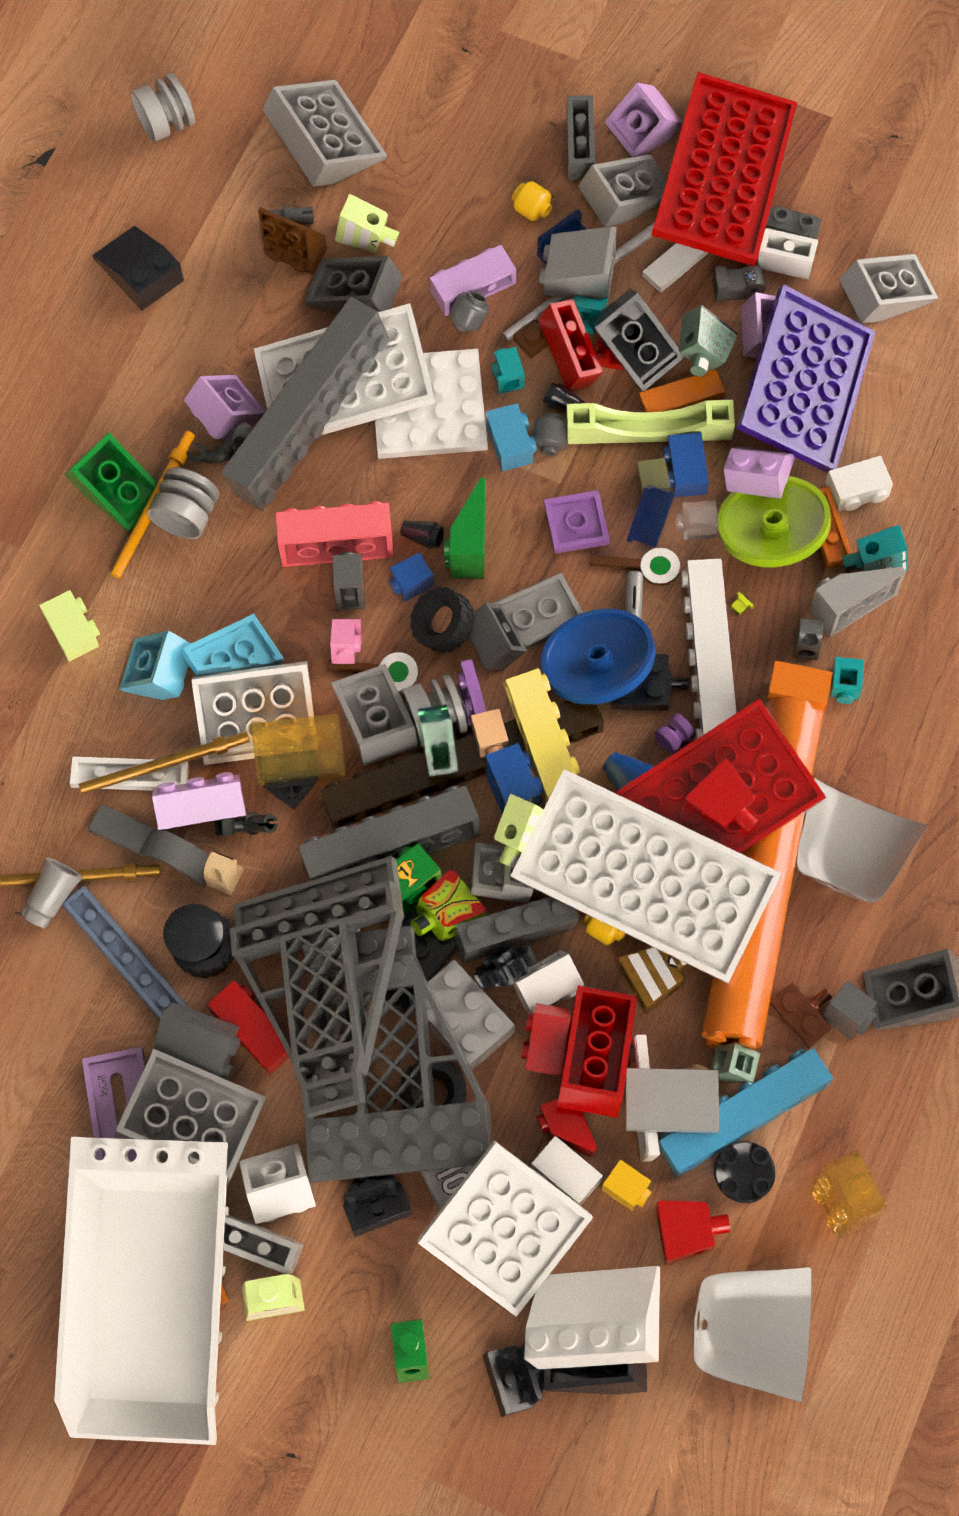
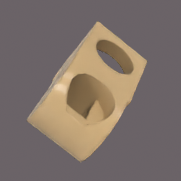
M213 851L204 867V879L208 887L232 896L243 868L237 865L236 859Z

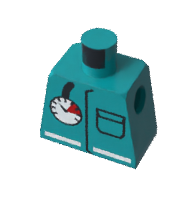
M900 525L856 540L857 552L842 556L845 572L857 569L871 571L903 567L906 571L908 570V548Z

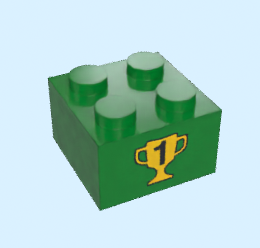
M419 843L413 848L410 846L406 847L397 855L404 917L413 907H417L419 898L441 878V869Z

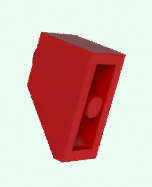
M558 1098L540 1105V1115L536 1116L542 1133L548 1132L551 1140L556 1136L569 1148L590 1157L597 1154V1146L582 1111L557 1107Z

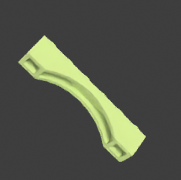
M706 400L681 409L649 413L620 411L603 407L596 403L567 404L566 411L568 444L668 442V435L699 432L702 433L703 441L732 440L735 427L733 400Z

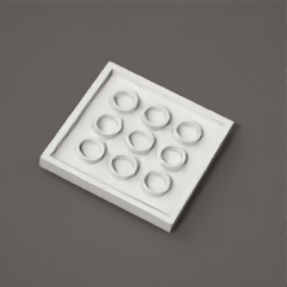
M478 349L423 353L436 403L375 420L378 459L488 450Z
M493 1141L420 1235L417 1242L517 1317L586 1228L593 1216L504 1147Z

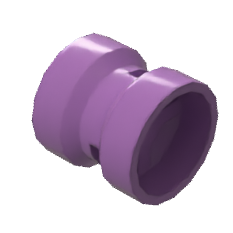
M676 713L669 719V724L661 726L654 734L660 745L673 754L680 748L683 741H689L695 735V731L682 715Z

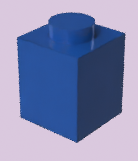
M420 552L390 567L391 579L388 580L389 585L395 595H401L404 602L434 587L433 573Z

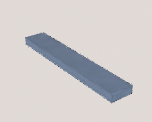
M84 885L64 901L62 907L159 1021L162 1013L172 1002L189 1008Z

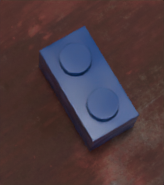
M702 433L668 435L667 446H663V458H665L666 463H669L670 471L667 472L670 488L672 487L673 496L685 497L707 494L709 479Z

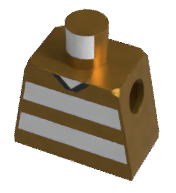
M654 947L622 956L618 959L617 965L633 995L637 996V1002L645 1015L683 986L685 979L681 971L691 966Z

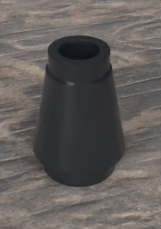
M553 382L543 399V402L548 404V408L563 412L567 411V404L585 403L584 400L561 383L557 385Z
M404 520L400 534L402 537L432 549L433 547L439 548L441 545L444 528L439 526L437 522Z

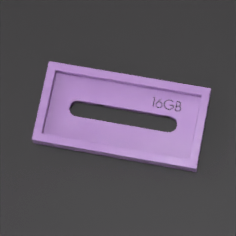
M142 1047L82 1059L94 1138H114L118 1120L111 1079L116 1074L122 1076L126 1103L128 1104L146 1066ZM100 1148L97 1151V1158L103 1160L105 1150ZM132 1149L128 1152V1159L134 1161L137 1153Z

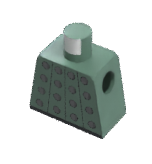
M703 305L683 314L679 351L681 355L692 362L691 373L695 376H704L707 372L723 365L728 358L738 333Z

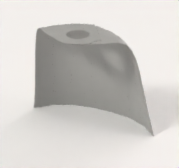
M815 779L825 794L826 799L806 812L797 853L798 870L810 879L843 895L869 903L878 901L897 877L928 825L869 805Z
M811 1267L726 1272L706 1277L701 1282L694 1317V1361L697 1366L714 1377L801 1402L805 1385L809 1347L812 1289ZM699 1312V1326L697 1330V1316ZM703 1319L707 1321L706 1330H702Z

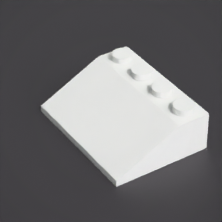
M307 661L193 676L192 687L201 745L213 742L212 739L219 736L226 738L245 731L250 741L249 743L228 749L227 753L220 755L214 753L204 756V765L319 750Z
M649 1266L549 1274L534 1295L526 1324L524 1359L537 1369L658 1362L660 1267Z

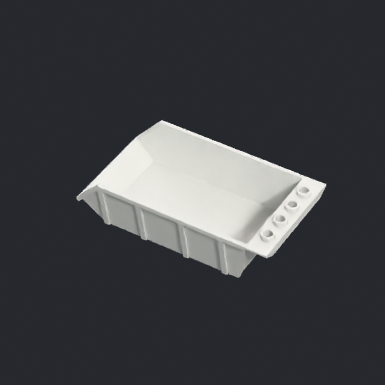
M71 1137L54 1401L70 1437L216 1445L215 1406L219 1400V1392H216L218 1344L222 1341V1332H219L222 1276L225 1275L226 1266H223L225 1216L228 1215L229 1207H226L227 1142ZM100 1148L105 1150L103 1160L97 1158V1151ZM132 1149L137 1153L134 1161L128 1159V1152ZM163 1150L168 1153V1159L164 1163L159 1160V1154ZM196 1151L200 1158L196 1164H193L190 1156Z

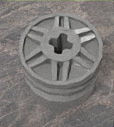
M171 72L164 76L165 83L160 78L155 79L157 93L147 84L130 91L131 101L145 132L154 143L171 135L170 122L178 131L184 129L183 122L187 127L195 124V116L189 96L179 80Z
M168 468L163 476V481L159 485L160 493L154 496L147 511L148 517L155 525L172 535L186 539H199L209 521L207 514L213 511L214 504L220 496L219 489L207 478L196 472L184 468Z
M449 674L441 676L442 690L436 679L430 680V694H426L421 684L401 689L403 703L415 726L417 743L420 747L439 741L438 727L441 726L448 737L454 736L453 722L460 734L467 732L465 705L460 691L454 685Z

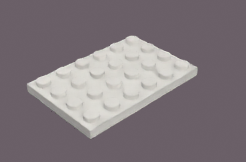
M410 303L378 312L389 336L388 343L385 349L379 352L373 359L370 369L363 373L357 381L354 391L347 395L340 404L338 413L329 419L321 435L436 403ZM327 328L254 349L267 409Z

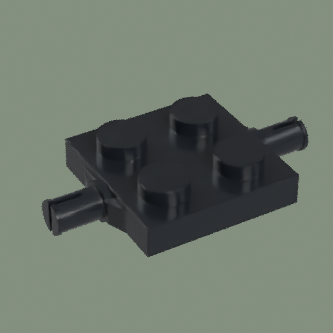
M656 654L653 667L645 680L630 693L611 701V709L668 710L671 689H688L689 677H671L668 654Z

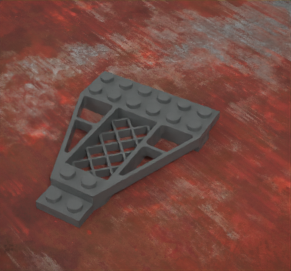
M392 856L233 904L235 927L229 929L232 957L236 958L293 1064L294 1073L301 1085L304 1115L309 1118L365 1103L362 1077L368 1074L404 917L397 860ZM390 920L382 957L359 964L356 942L357 930ZM334 936L338 941L328 955L321 949L328 938ZM307 944L311 949L303 961L300 962L297 952L302 945ZM341 951L343 957V964L336 960L340 955ZM281 952L284 986L265 992L251 966V962L255 959ZM318 953H320L326 959L316 973L309 967ZM335 963L341 967V970L331 983L325 979V976ZM378 970L366 1022L361 977L367 972ZM308 971L314 975V978L304 991L301 989L300 981ZM323 981L330 987L321 1001H319L313 995ZM344 981L346 982L347 993L340 989ZM339 992L345 998L335 1012L328 1005L336 993ZM286 996L290 1036L271 1003L274 999ZM312 1000L317 1004V1007L310 1018L306 1019L303 1010L308 1002ZM348 1009L350 1022L343 1018ZM326 1010L333 1016L325 1029L322 1030L316 1024ZM340 1021L348 1025V1028L338 1041L331 1035ZM315 1029L321 1035L311 1049L307 1046V1038L312 1030ZM328 1040H331L333 1043L336 1044L334 1046L323 1048Z
M412 926L401 927L387 991H397L389 1001L384 1000L385 1006L380 1017L381 1021L391 1009L401 1017V1020L392 1031H389L379 1022L378 1027L388 1036L378 1048L374 1046V1053L371 1057L369 1068L379 1056L391 1066L380 1079L368 1070V1075L377 1082L369 1093L367 1076L362 1077L365 1103L357 1105L358 1110L356 1114L317 1119L316 1116L311 1118L305 1117L310 1183L475 1166L491 1145L490 1104L487 1102L424 976V971L416 957L414 927ZM388 929L356 933L359 964L382 957ZM378 970L367 972L361 977L363 994H367L364 998V1007L372 999ZM345 983V986H344V990H343V991L347 993L346 983ZM414 988V995L407 989ZM404 992L415 1001L405 1015L393 1006ZM343 995L341 996L339 1006L345 998ZM426 999L454 1052L453 1055L431 1057ZM365 1010V1015L368 1018L369 1013ZM415 1011L417 1025L409 1019ZM340 1021L331 1035L336 1040H339L343 1027L342 1021ZM406 1022L417 1030L416 1035L408 1045L396 1037ZM393 1039L404 1048L394 1062L382 1053ZM328 1040L327 1047L336 1045L331 1040ZM417 1042L419 1043V1055L412 1050ZM408 1053L420 1061L410 1076L399 1067V1064ZM458 1061L475 1093L476 1100L474 1102L435 1106L432 1064ZM395 1070L407 1079L397 1092L385 1084ZM420 1072L422 1086L414 1080ZM411 1083L423 1092L413 1106L401 1097ZM381 1087L393 1096L383 1110L371 1100ZM397 1101H400L408 1108L390 1111ZM369 1105L378 1112L370 1113Z

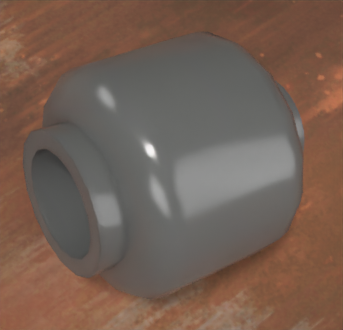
M474 290L460 293L449 312L450 318L454 322L453 326L461 332L479 330L489 313L487 299Z
M545 413L543 417L535 421L533 437L537 448L541 449V454L555 456L557 452L567 448V421L564 420V416L556 413Z

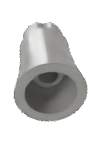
M46 858L21 915L32 924L46 928L52 917L56 916L68 895L80 882L82 876L67 865L52 858Z

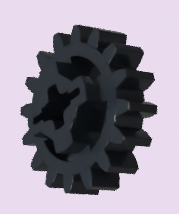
M523 944L518 948L514 945L506 948L501 947L482 960V966L475 969L476 971L473 972V976L480 988L488 989L492 985L496 988L499 986L507 987L514 984L520 977L526 975L528 967L535 964L534 962L537 961V957L530 945L525 946Z

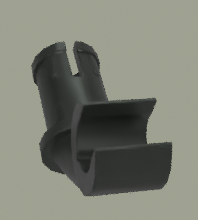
M232 427L219 447H214L215 450H207L204 445L193 443L200 448L202 455L194 457L190 452H187L188 457L194 462H204L207 464H217L230 460L235 453L232 446V436L235 428Z
M249 812L243 817L215 820L216 836H227L236 834V832H246L249 835H256L259 832L272 833L277 829L278 824H270L269 821H277V818L273 814L260 815L257 812Z

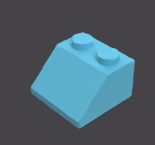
M170 631L135 638L119 690L160 700L179 697L184 688V679L189 667L181 651L183 647L191 643Z

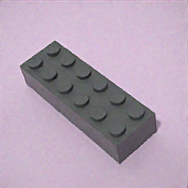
M466 785L460 788L452 786L445 789L438 796L432 798L425 796L416 800L413 805L405 808L402 806L394 807L383 816L364 818L358 825L350 828L346 826L339 827L328 836L309 838L298 848L308 881L389 856L397 860V855L408 846L413 848L418 843L430 855L479 837V816Z

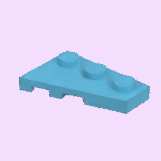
M254 614L183 647L181 651L182 656L196 676L279 665L284 661L283 656Z

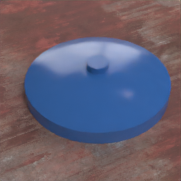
M596 609L574 616L560 625L551 634L542 651L541 668L543 674L547 676L551 690L559 697L578 704L606 703L630 693L645 680L655 661V643L649 627L636 615L619 609Z

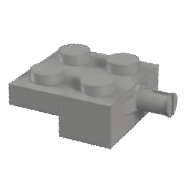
M475 842L472 856L470 895L529 903L534 888L512 878L510 875L513 868L498 862L506 845L503 847Z

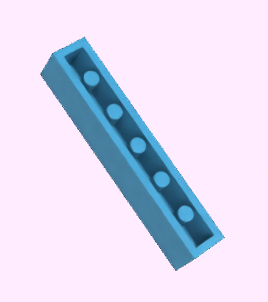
M812 1048L807 1052L801 1049L788 1058L790 1062L780 1068L776 1064L763 1073L764 1078L756 1083L745 1082L738 1087L739 1093L733 1097L728 1098L727 1095L719 1098L718 1133L663 1132L660 1135L661 1140L658 1142L659 1151L675 1177H680L718 1154L728 1145L741 1140L830 1086L834 1078L815 1049Z

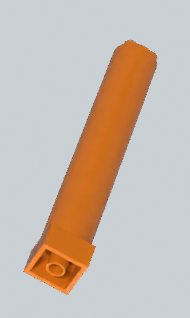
M775 661L769 681L765 707L812 775L822 718L828 701L833 672ZM805 813L742 853L782 873L729 983L714 976L712 978L701 1034L706 1039L705 1046L715 1049L717 1046L737 1043L751 1050H757L762 1047Z

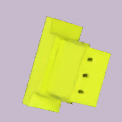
M740 592L737 593L738 599L731 605V608L739 615L749 607L751 609L754 608L750 600Z

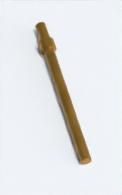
M245 731L226 738L219 736L213 738V742L78 783L81 794L210 754L217 753V755L227 753L230 748L250 742L247 732Z
M137 863L124 864V867L75 870L82 876L80 881L123 878L125 881H136L138 877L161 876L160 864L137 866ZM40 873L0 875V887L35 885Z

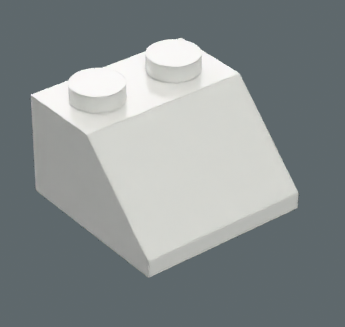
M298 1143L239 1161L246 1195L256 1224L271 1222L279 1217L300 1213L316 1206Z

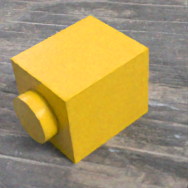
M620 1160L604 1182L602 1191L633 1211L636 1205L642 1208L652 1192L648 1188L651 1180Z

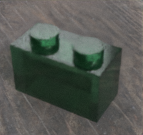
M447 704L418 709L425 762L429 777L458 772L451 719Z

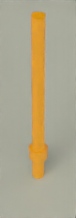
M185 431L177 448L172 449L168 457L170 461L110 572L115 578H121L151 521L147 511L154 496L160 493L159 485L163 481L165 472L168 468H179V466H183L188 457L186 453L195 438L192 432Z

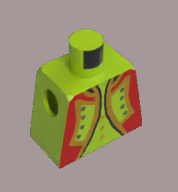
M451 869L419 898L416 908L419 916L411 921V926L414 927V932L418 936H422L431 930L439 940L444 941L453 937L457 924L484 917L487 910L475 895H470V889L456 872Z

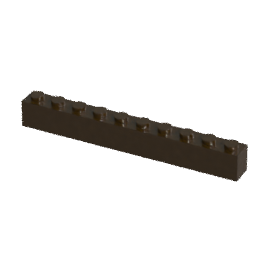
M567 700L556 703L560 713V718L557 719L560 730L565 729L570 744L603 732L604 719L597 704H578ZM514 717V720L504 723L508 737V746L519 743L521 751L524 752L526 748ZM473 731L462 735L459 740L451 743L448 741L441 742L435 745L432 750L424 753L422 751L411 753L405 760L397 763L395 761L386 762L375 771L369 773L367 771L359 772L352 779L342 783L340 781L332 782L326 785L323 790H320L322 802L333 830L339 827L360 822L364 818L387 812L394 807L414 802L419 798L441 792L449 787L484 776L485 757L480 758Z

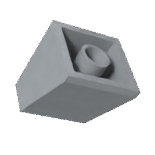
M616 227L552 234L550 245L545 244L543 260L547 261L546 268H541L539 284H544V295L572 299L575 295L599 300L608 298L609 300L616 258Z

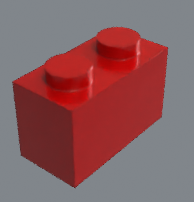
M536 1003L534 1013L528 1012L526 1030L531 1031L530 1042L524 1041L521 1059L527 1060L525 1070L562 1076L572 1009Z

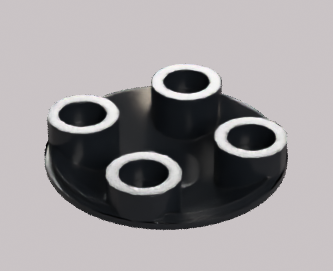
M201 904L184 905L176 909L168 917L163 930L164 942L171 954L181 959L182 962L192 963L210 957L222 945L223 925L219 916L211 908Z
M749 1141L732 1143L725 1147L716 1159L714 1166L716 1184L720 1191L733 1201L739 1203L758 1201L769 1193L775 1181L774 1162L768 1150L756 1143Z

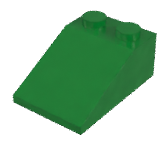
M110 432L101 437L64 473L84 496L127 532L136 525L158 484Z
M486 478L479 479L450 528V539H445V568H450L451 578L484 579Z

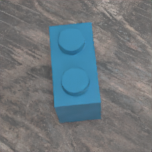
M518 403L486 411V426L501 471L532 464L534 452H537V446L534 437L528 435V418L525 412H520Z

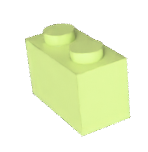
M69 590L39 605L69 662L99 647L96 636L100 635L93 620H86L84 613L88 611L80 597L75 599Z

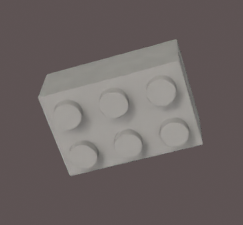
M455 960L428 982L472 1071L515 1034V1025ZM410 997L409 1003L411 1007L415 1001ZM426 999L428 1028L454 1054Z

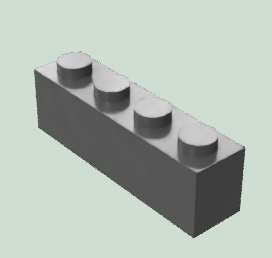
M547 897L457 924L453 937L462 963L491 955L501 947L506 948L513 945L518 947L574 930L579 918L575 908L552 897Z

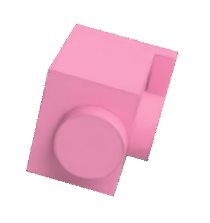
M332 619L330 643L332 664H355V652H361V619Z

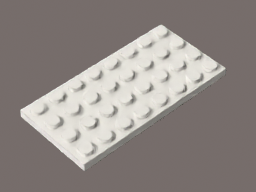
M564 769L510 876L705 973L729 983L782 873Z

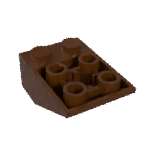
M259 207L258 214L265 255L273 261H281L290 265L296 271H304L312 275L327 251L325 235Z

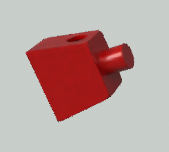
M727 758L685 797V802L724 830L735 821L747 833L759 821L747 809L755 800V796Z
M661 1200L656 1203L655 1208L665 1265L709 1252L715 1246L713 1235L730 1233L728 1215L710 1216L707 1202Z

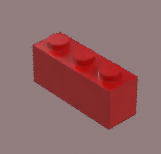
M571 299L549 304L538 318V321L563 383L570 391L590 387L603 371L575 302Z
M233 980L207 1004L208 1009L215 1018L240 1026L237 1038L241 1039L240 1044L271 1075L289 1056L263 1007L260 1008L253 1001L256 997L245 984L239 986ZM285 1027L288 1035L290 1036L289 1029Z

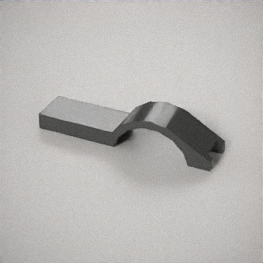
M104 804L100 806L88 827L90 833L140 857L146 856L159 860L182 873L191 882L202 887L206 886V881L203 879L204 867L210 855L177 835L165 830L151 828Z

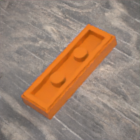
M716 369L707 372L704 376H691L639 392V400L644 412L648 413L681 409L706 400L725 397V389Z
M829 486L819 488L828 501L831 516L829 534L819 548L826 570L843 566L842 556L852 554Z

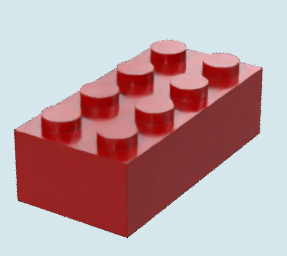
M577 986L557 1107L618 1118L623 1099L637 996Z

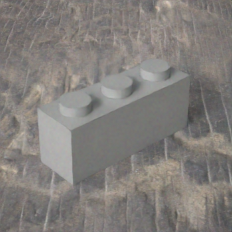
M229 1214L225 1216L223 1250L284 1274L294 1273L304 1243Z

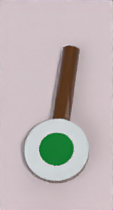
M654 548L648 551L642 559L592 554L590 556V566L640 570L643 578L656 586L672 583L680 571L678 557L674 552L666 548Z
M402 652L387 655L380 665L355 662V664H332V659L328 660L327 665L328 671L358 674L386 664L399 693L401 689L415 685L419 674L418 666L414 659Z

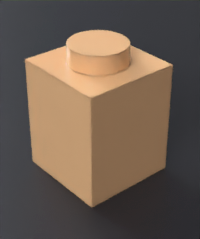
M500 709L471 715V726L480 758L508 747V737Z

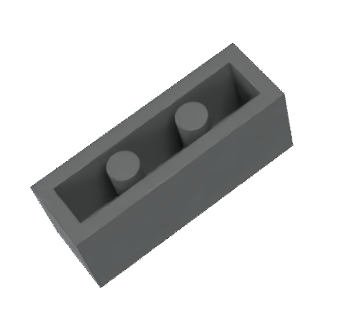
M593 95L567 96L568 181H581L590 167L595 164Z

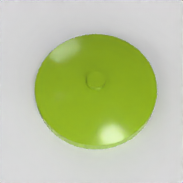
M789 476L781 499L737 492L730 493L720 507L717 524L723 546L736 559L758 567H782L802 561L821 547L830 531L831 516L828 501L817 487L803 479Z

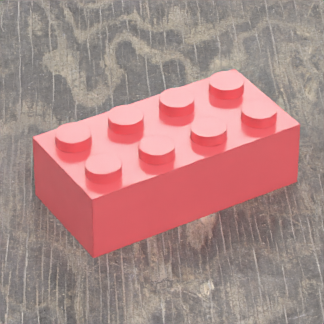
M373 501L367 505L343 504L332 508L316 506L309 510L291 508L283 512H276L277 538L282 567L333 563V555H340L343 552L361 554L362 560L394 558L389 503Z

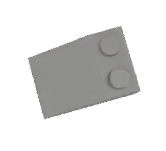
M651 154L594 164L587 171L578 187L603 226L608 227L626 223L658 207L667 179Z
M916 254L858 259L839 278L861 324L884 321L935 302L938 299Z
M903 567L839 574L833 579L826 578L816 586L809 613L815 620L824 621L823 630L830 638L896 596L906 570Z
M386 664L332 682L333 690L363 766L418 747L415 726Z

